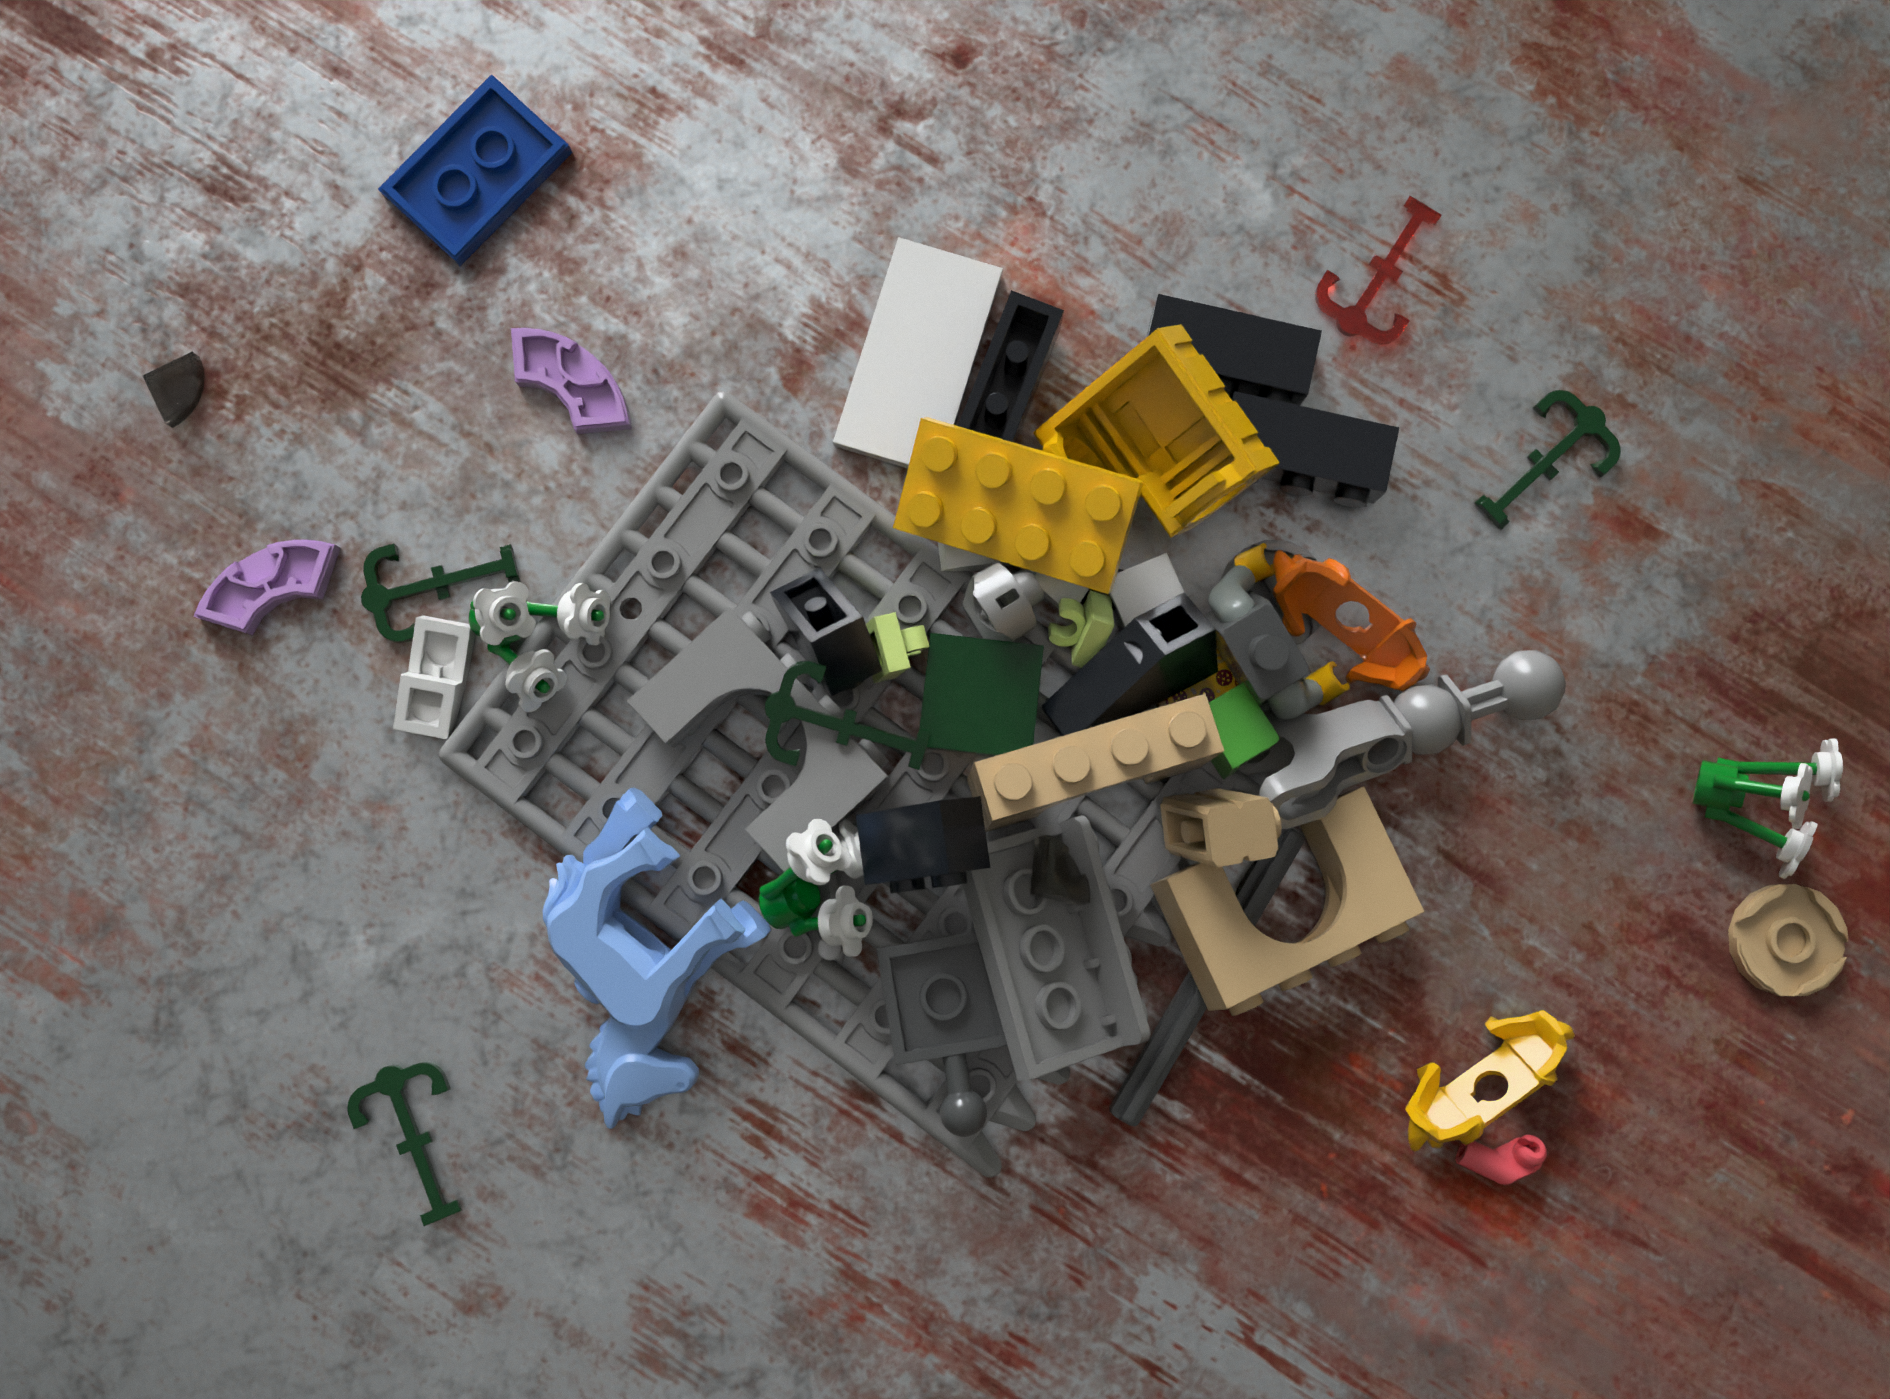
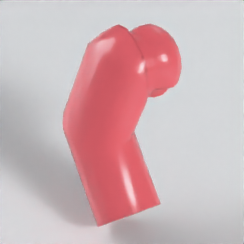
M1530 1134L1515 1138L1495 1149L1474 1141L1468 1145L1461 1143L1455 1161L1458 1165L1492 1181L1508 1185L1539 1170L1547 1157V1149L1540 1138Z

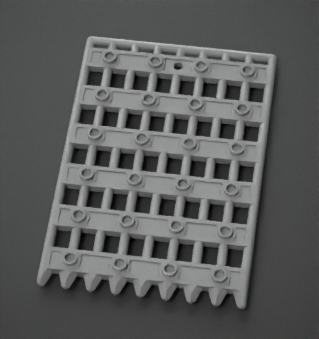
M719 392L709 402L552 604L559 605L563 595L571 591L573 586L578 583L587 584L592 592L598 590L606 591L611 601L609 609L610 618L607 627L604 629L605 636H600L599 638L601 643L599 645H589L586 638L583 637L570 639L560 629L557 618L543 616L535 626L533 633L525 639L515 653L520 656L526 652H537L547 649L555 637L559 638L567 645L553 664L557 669H562L567 674V681L564 687L557 691L552 698L542 702L537 710L525 712L519 706L511 716L501 708L512 694L506 689L505 685L507 670L510 666L507 663L441 747L439 752L440 760L564 856L573 855L577 861L582 863L585 848L599 836L616 801L620 800L628 789L634 787L641 790L657 807L666 795L670 793L711 825L691 851L654 825L650 830L664 843L672 846L680 855L671 864L677 870L657 896H654L630 878L622 886L621 899L678 943L721 898L730 908L744 900L763 917L759 903L737 886L757 860L779 876L784 871L748 834L745 828L776 801L799 776L805 762L807 750L806 734L801 720L791 718L789 721L782 723L778 735V743L782 748L786 750L800 749L797 766H793L776 760L770 755L768 750L758 761L717 730L737 703L769 726L770 719L765 713V703L768 697L765 695H744L725 702L675 748L665 744L648 724L634 738L594 707L615 681L634 695L650 680L629 664L648 637L652 638L674 656L692 641L663 619L682 593H685L717 618L729 607L740 618L750 611L772 635L765 645L780 660L789 653L797 662L806 660L801 652L785 641L790 631L772 599L771 591L818 568H821L830 580L839 570L880 600L879 604L865 621V624L873 617L896 612L900 630L924 625L928 637H930V633L964 636L941 619V616L960 591L965 594L968 584L975 574L971 571H941L939 549L936 545L926 538L894 529L893 524L896 517L894 514L730 393ZM727 418L736 427L716 452L706 443L724 419ZM693 461L703 470L682 495L672 486ZM784 461L825 491L806 517L765 488ZM660 505L669 514L648 539L638 530L655 508ZM750 505L791 534L772 561L731 532ZM872 526L914 557L895 583L852 553ZM625 548L635 558L614 583L604 574ZM716 549H719L757 578L738 605L697 575ZM631 600L639 601L642 606L640 615L635 619H626L622 613L624 605ZM998 600L997 603L999 604L1000 608H1004L1002 602ZM1037 620L1036 627L1013 641L1044 645L1042 666L1050 657L1073 675L1081 669L1072 665L1071 646L1061 647L1053 644L1048 637V628ZM913 666L895 679L874 683L871 676L865 679L859 686L844 690L834 696L829 694L821 682L819 684L811 678L805 683L813 689L811 694L818 702L827 694L844 713L846 709L856 711L855 723L916 740L915 737L873 707L893 680L923 702L925 675ZM1039 691L1036 717L1058 732L1042 710V705L1049 698ZM1152 706V707H1150V708L1144 710L1143 712L1148 711V710L1155 709V707ZM488 726L498 734L480 758L476 760L466 752L485 727ZM580 726L621 756L601 783L560 753ZM890 747L903 756V758L888 776L890 780L867 800L869 803L861 814L943 800L948 792H951L957 798L972 797L967 776L963 772L976 754L926 748L920 769L917 770L908 767L911 756L910 752ZM702 748H705L745 779L725 806L683 775ZM1209 761L1198 769L1169 777L1165 783L1159 780L1145 784L1144 778L1126 782V784L1151 801L1131 829L1089 797L1083 795L1048 808L1036 818L996 829L986 834L988 842L1069 819L1072 814L1077 817L1082 815L1087 817L1094 830L1117 846L1103 866L1108 886L1115 897V910L1123 938L1125 936L1160 947L1170 942L1171 931L1151 901L1154 893L1150 884L1190 866L1186 858L1170 854L1168 849H1165L1160 808L1163 797L1186 793L1194 795L1195 792L1215 788L1259 796L1261 786L1239 770L1223 780L1212 762ZM545 771H548L587 801L567 828L526 798ZM855 820L853 826L857 827V821ZM839 827L833 832L836 836L841 835ZM838 870L835 872L839 887L851 886L855 891V897L863 904L866 903L880 884L865 885L864 875L854 879L844 871ZM885 882L884 884L890 888L889 882ZM962 884L948 886L940 897L927 887H925L926 889L897 893L926 915L906 943L975 931ZM873 919L868 935L862 938L875 949L905 943L875 919ZM770 925L771 931L767 934V939L747 965L743 964L729 952L724 953L715 961L711 967L713 970L983 1176L993 1178L1000 1173L1002 1168L1000 1159L982 1132L988 1121L1021 1131H1028L1034 1127L1036 1115L1016 1085L1018 1080L1008 1046L965 1053L971 1089L984 1100L987 1108V1118L982 1129L972 1136L960 1137L950 1133L944 1127L940 1116L941 1105L949 1095L946 1080L927 1104L883 1070L893 1057L894 1052L881 977L871 989L836 961L823 959L818 953L820 938L817 930L795 937L791 933L790 927L776 929ZM812 973L858 1007L838 1034H835L792 1001ZM1134 973L1135 980H1136V983H1137V982H1138L1137 976H1136V974ZM942 1057L928 1060L945 1073ZM1065 1067L1037 1077V1079L1060 1085L1068 1081L1070 1069Z

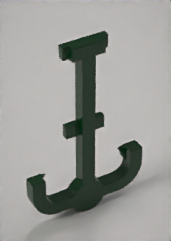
M1555 390L1548 393L1533 409L1540 416L1546 418L1551 405L1562 404L1575 416L1574 428L1545 456L1537 449L1529 454L1527 458L1534 466L1498 500L1493 502L1489 497L1487 498L1483 495L1474 503L1502 530L1510 522L1503 510L1542 473L1549 480H1552L1559 473L1552 464L1583 435L1594 436L1605 447V458L1590 464L1600 477L1604 476L1618 462L1621 448L1618 439L1605 426L1606 417L1600 408L1585 406L1574 394L1565 390Z
M393 543L376 548L368 554L363 565L367 587L361 595L362 605L374 614L377 629L383 637L396 643L412 641L414 623L403 630H394L390 625L387 611L392 606L393 601L434 590L437 591L438 599L443 600L450 598L449 586L505 572L509 583L512 581L521 582L512 545L500 547L502 559L445 574L443 566L439 565L431 568L433 575L431 578L390 589L380 584L378 566L383 560L399 562L397 545Z
M800 661L791 665L783 676L779 691L772 693L766 700L765 713L770 722L766 732L765 743L770 755L780 762L797 766L800 749L786 750L778 743L781 724L789 721L791 718L839 731L836 743L845 746L848 745L850 735L910 752L911 756L908 767L920 769L931 731L919 728L916 740H912L855 723L857 712L850 709L845 710L842 719L796 705L794 698L790 695L795 679L799 675L809 674L812 679L820 684L826 670L825 665L811 661Z
M421 1062L405 1069L398 1065H389L379 1070L375 1081L359 1087L352 1093L348 1101L347 1111L353 1129H357L367 1125L369 1122L365 1118L362 1109L365 1098L377 1092L390 1096L406 1141L396 1144L399 1155L411 1151L432 1207L431 1211L420 1215L423 1226H426L460 1212L462 1209L458 1200L448 1204L445 1202L424 1146L433 1142L429 1131L423 1134L419 1133L403 1090L407 1086L408 1079L422 1074L427 1075L432 1080L431 1095H439L451 1090L444 1071L436 1064Z

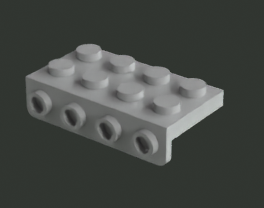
M1082 815L988 841L987 846L991 868L966 871L968 883L962 885L1017 1080H1032L1120 1047L1138 1045L1148 1041L1151 1035L1148 1025V1011L1139 994L1131 966V953L1124 942L1115 910V897L1108 886L1100 859L1099 842L1087 817Z

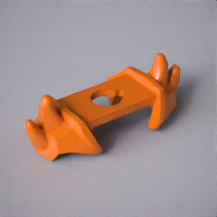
M1283 550L1275 552L1273 568L1277 583L1273 588L1272 594L1283 611V624L1291 636H1301L1305 633L1302 613L1307 614L1359 654L1364 662L1354 666L1345 678L1349 684L1359 680L1405 691L1416 684L1417 681L1423 680L1428 676L1430 667L1426 664L1427 654L1416 635L1415 628L1417 624L1413 619L1403 620L1351 579L1349 569L1334 559L1328 558L1324 562H1318L1304 558L1301 554H1295L1290 558ZM1349 601L1361 603L1369 612V622L1371 624L1366 629H1363L1361 626L1353 628L1341 624L1336 616L1338 607Z

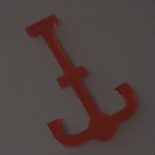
M1408 197L1404 207L1413 216L1385 260L1375 254L1369 265L1378 271L1355 306L1343 308L1330 299L1328 288L1340 279L1329 270L1325 272L1316 287L1315 300L1318 307L1324 313L1337 320V328L1343 335L1352 337L1360 334L1369 341L1381 345L1389 344L1401 335L1410 321L1404 316L1395 313L1392 328L1382 331L1367 322V316L1364 311L1386 277L1394 281L1399 279L1403 271L1395 267L1394 264L1421 222L1424 221L1427 224L1432 223L1435 225L1442 216L1440 213L1414 197Z

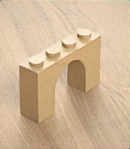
M1205 693L974 762L967 777V782L972 797L981 796L985 832H990L1036 818L1048 808L1105 788L1144 778L1145 784H1149L1198 769L1224 752V748Z
M1364 786L1339 795L1335 806L1325 817L1300 825L1323 875L1325 904L1321 917L1309 934L1295 943H1284L1274 940L1260 932L1249 921L1223 867L1217 868L1197 862L1150 884L1208 1011L1229 1009L1231 1015L1235 1016L1251 1010L1264 1002L1260 994L1261 992L1277 984L1281 991L1297 987L1313 978L1310 968L1326 960L1330 967H1334L1354 959L1362 954L1358 944L1373 937L1376 938L1378 943L1396 938L1410 930L1406 923L1407 920L1424 912Z

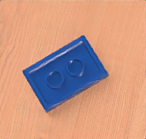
M491 74L378 190L460 267L573 152L559 135Z

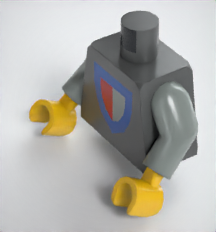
M1262 543L1235 556V567L1210 592L1208 601L1212 611L1204 616L1216 630L1217 649L1238 685L1244 682L1258 705L1262 706L1268 702L1270 709L1278 718L1293 719L1318 704L1325 705L1349 690L1350 684L1347 682L1343 685L1337 680L1333 673V668L1337 666L1334 661L1328 662L1312 673L1269 600L1251 591L1256 582L1275 575L1273 564L1269 565L1265 559L1264 549L1267 548V545Z

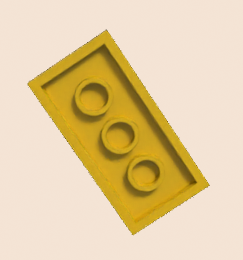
M924 417L920 419L893 528L1109 594L1113 590L1144 481Z

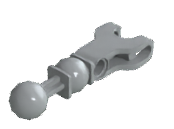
M1538 650L1516 651L1500 661L1491 682L1464 691H1460L1449 676L1445 674L1438 677V686L1433 684L1413 685L1399 694L1394 702L1388 695H1384L1379 698V701H1359L1320 714L1303 713L1293 719L1278 718L1272 710L1264 711V714L1279 735V741L1273 747L1241 765L1238 770L1245 775L1275 772L1264 780L1260 787L1259 796L1269 798L1280 815L1282 829H1289L1325 817L1335 806L1337 797L1343 789L1386 774L1396 769L1402 763H1411L1412 753L1416 755L1438 754L1454 744L1456 739L1462 746L1470 744L1472 720L1501 710L1519 720L1542 719L1558 708L1565 694L1566 681L1560 665L1552 657Z

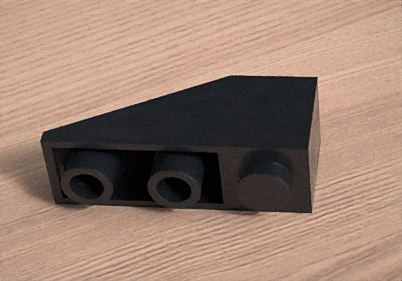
M1184 592L1135 617L1042 705V710L1061 736L1141 713L1218 672L1216 630Z

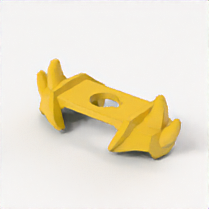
M1544 1010L1522 1017L1501 1020L1490 1016L1485 1022V1026L1490 1033L1504 1039L1501 1047L1443 1087H1439L1441 1072L1439 1065L1430 1062L1418 1068L1417 1073L1420 1083L1405 1108L1410 1116L1408 1142L1411 1150L1414 1152L1419 1151L1426 1141L1431 1147L1436 1149L1441 1148L1445 1142L1460 1140L1463 1144L1468 1145L1483 1134L1484 1128L1545 1084L1552 1086L1558 1080L1555 1071L1568 1048L1566 1041L1572 1040L1575 1037L1572 1027L1557 1021ZM1498 1075L1507 1080L1509 1088L1501 1099L1496 1101L1481 1100L1477 1103L1473 1098L1476 1095V1085L1483 1077Z

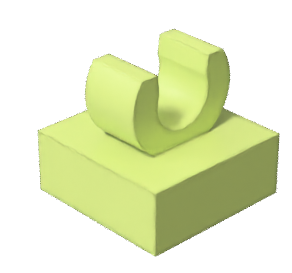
M1092 590L1089 591L1083 606L1074 599H1060L1058 604L1059 616L1073 620L1074 622L1071 625L1061 626L1050 622L1048 626L1049 640L1057 646H1071L1072 665L1080 668L1106 645L1114 628L1111 596Z
M896 612L873 617L866 623L883 670L872 676L874 683L895 679L911 668L908 657L921 654L920 650L930 647L924 625L900 630Z

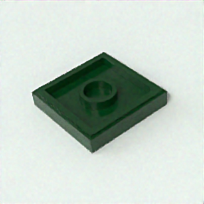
M930 633V647L928 650L920 728L931 731L926 748L997 756L1033 745L1044 645Z

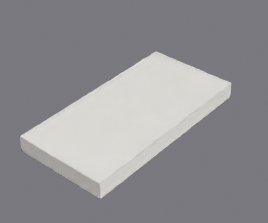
M898 237L833 440L834 447L908 469L921 418L929 417L949 424H956L999 287L1003 268Z

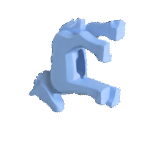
M634 787L628 789L620 800L616 801L599 836L585 848L583 863L577 861L573 855H566L562 863L556 864L558 879H550L548 895L542 910L543 921L547 927L548 940L553 953L575 977L574 984L576 989L589 1002L594 1004L600 1003L610 1015L601 1024L599 1034L589 1044L592 1054L585 1062V1068L589 1070L586 1080L592 1082L590 1094L595 1101L599 1102L600 1110L604 1114V1122L609 1129H613L619 1120H624L628 1113L635 1116L641 1115L643 1104H648L668 1094L684 1093L693 1087L699 1077V1068L690 1057L670 1054L657 1048V1046L671 1029L697 980L712 967L715 961L726 952L736 948H746L766 937L771 931L769 923L746 901L742 900L733 908H730L721 898L703 915L681 941L670 950L650 930L620 909L621 889L627 880L642 871H661L669 867L680 857L672 846L664 843L650 830L662 817V812L641 790Z

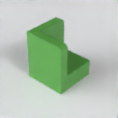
M1244 682L1209 702L1224 748V752L1213 758L1211 762L1223 780L1233 775L1241 765L1273 747L1279 741V735Z

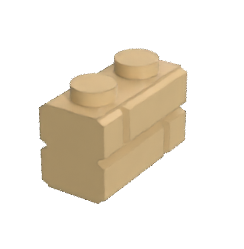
M1221 788L1198 791L1194 795L1186 793L1163 797L1160 804L1165 849H1168L1170 854L1182 856L1183 858L1217 868L1239 864L1243 860L1256 861L1276 856L1278 850L1277 839L1281 835L1282 827L1280 815L1269 798Z

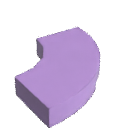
M511 328L515 382L519 387L539 388L559 398L569 410L573 428L577 434L632 429L630 413L621 389L611 373L595 356L579 346L577 342L554 332L532 328Z
M288 540L266 545L267 548L251 554L240 562L235 561L228 566L206 590L193 617L253 636L263 617L279 604L301 597L323 600L341 548L335 544L315 540Z

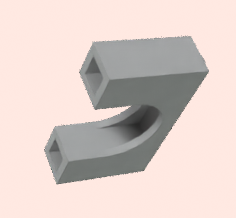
M729 607L631 696L627 702L665 744L675 748L725 702L744 695L758 694L770 696L772 693L779 691L786 670L791 665L797 663V661L789 653L779 660L765 645L772 635L750 611L740 618ZM809 674L799 675L795 679L790 695L794 698L796 705L843 719L844 712L827 694L818 702L804 687V684L811 679ZM801 720L806 734L807 750L805 762L799 776L776 801L745 828L748 834L784 872L790 868L786 848V839L794 832L800 834L808 830V824L813 819L826 821L831 826L832 832H834L839 827L841 821L848 819L890 780L888 775L882 770L889 760L871 741L862 739L857 743L850 736L848 745L845 746L836 743L839 731Z

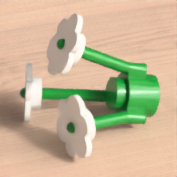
M1837 739L1823 740L1820 752L1813 754L1811 763L1743 762L1719 757L1716 763L1702 760L1692 804L1706 806L1705 818L1726 822L1779 847L1776 858L1784 863L1778 876L1786 879L1794 874L1800 861H1802L1810 849L1813 841L1812 836L1818 825L1810 821V823L1805 822L1802 826L1804 814L1809 804L1811 782H1813L1814 786H1821L1822 797L1825 802H1832L1834 797L1839 796L1843 760L1841 753L1838 752ZM1745 774L1797 776H1787L1783 786L1750 781L1749 775ZM1746 793L1780 798L1781 810L1789 811V822H1792V828L1783 836L1730 811V806L1742 808Z

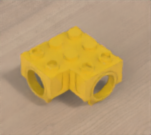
M1182 324L1157 328L1033 432L1041 446H1043L1041 451L1065 458L1068 456L1072 460L1143 480L1144 483L1139 497L1142 496L1170 538L1195 528L1280 464L1271 449L1265 447L1256 435L1258 431L1236 400L1232 401L1224 390L1226 386L1204 355H1199L1191 343L1193 340Z

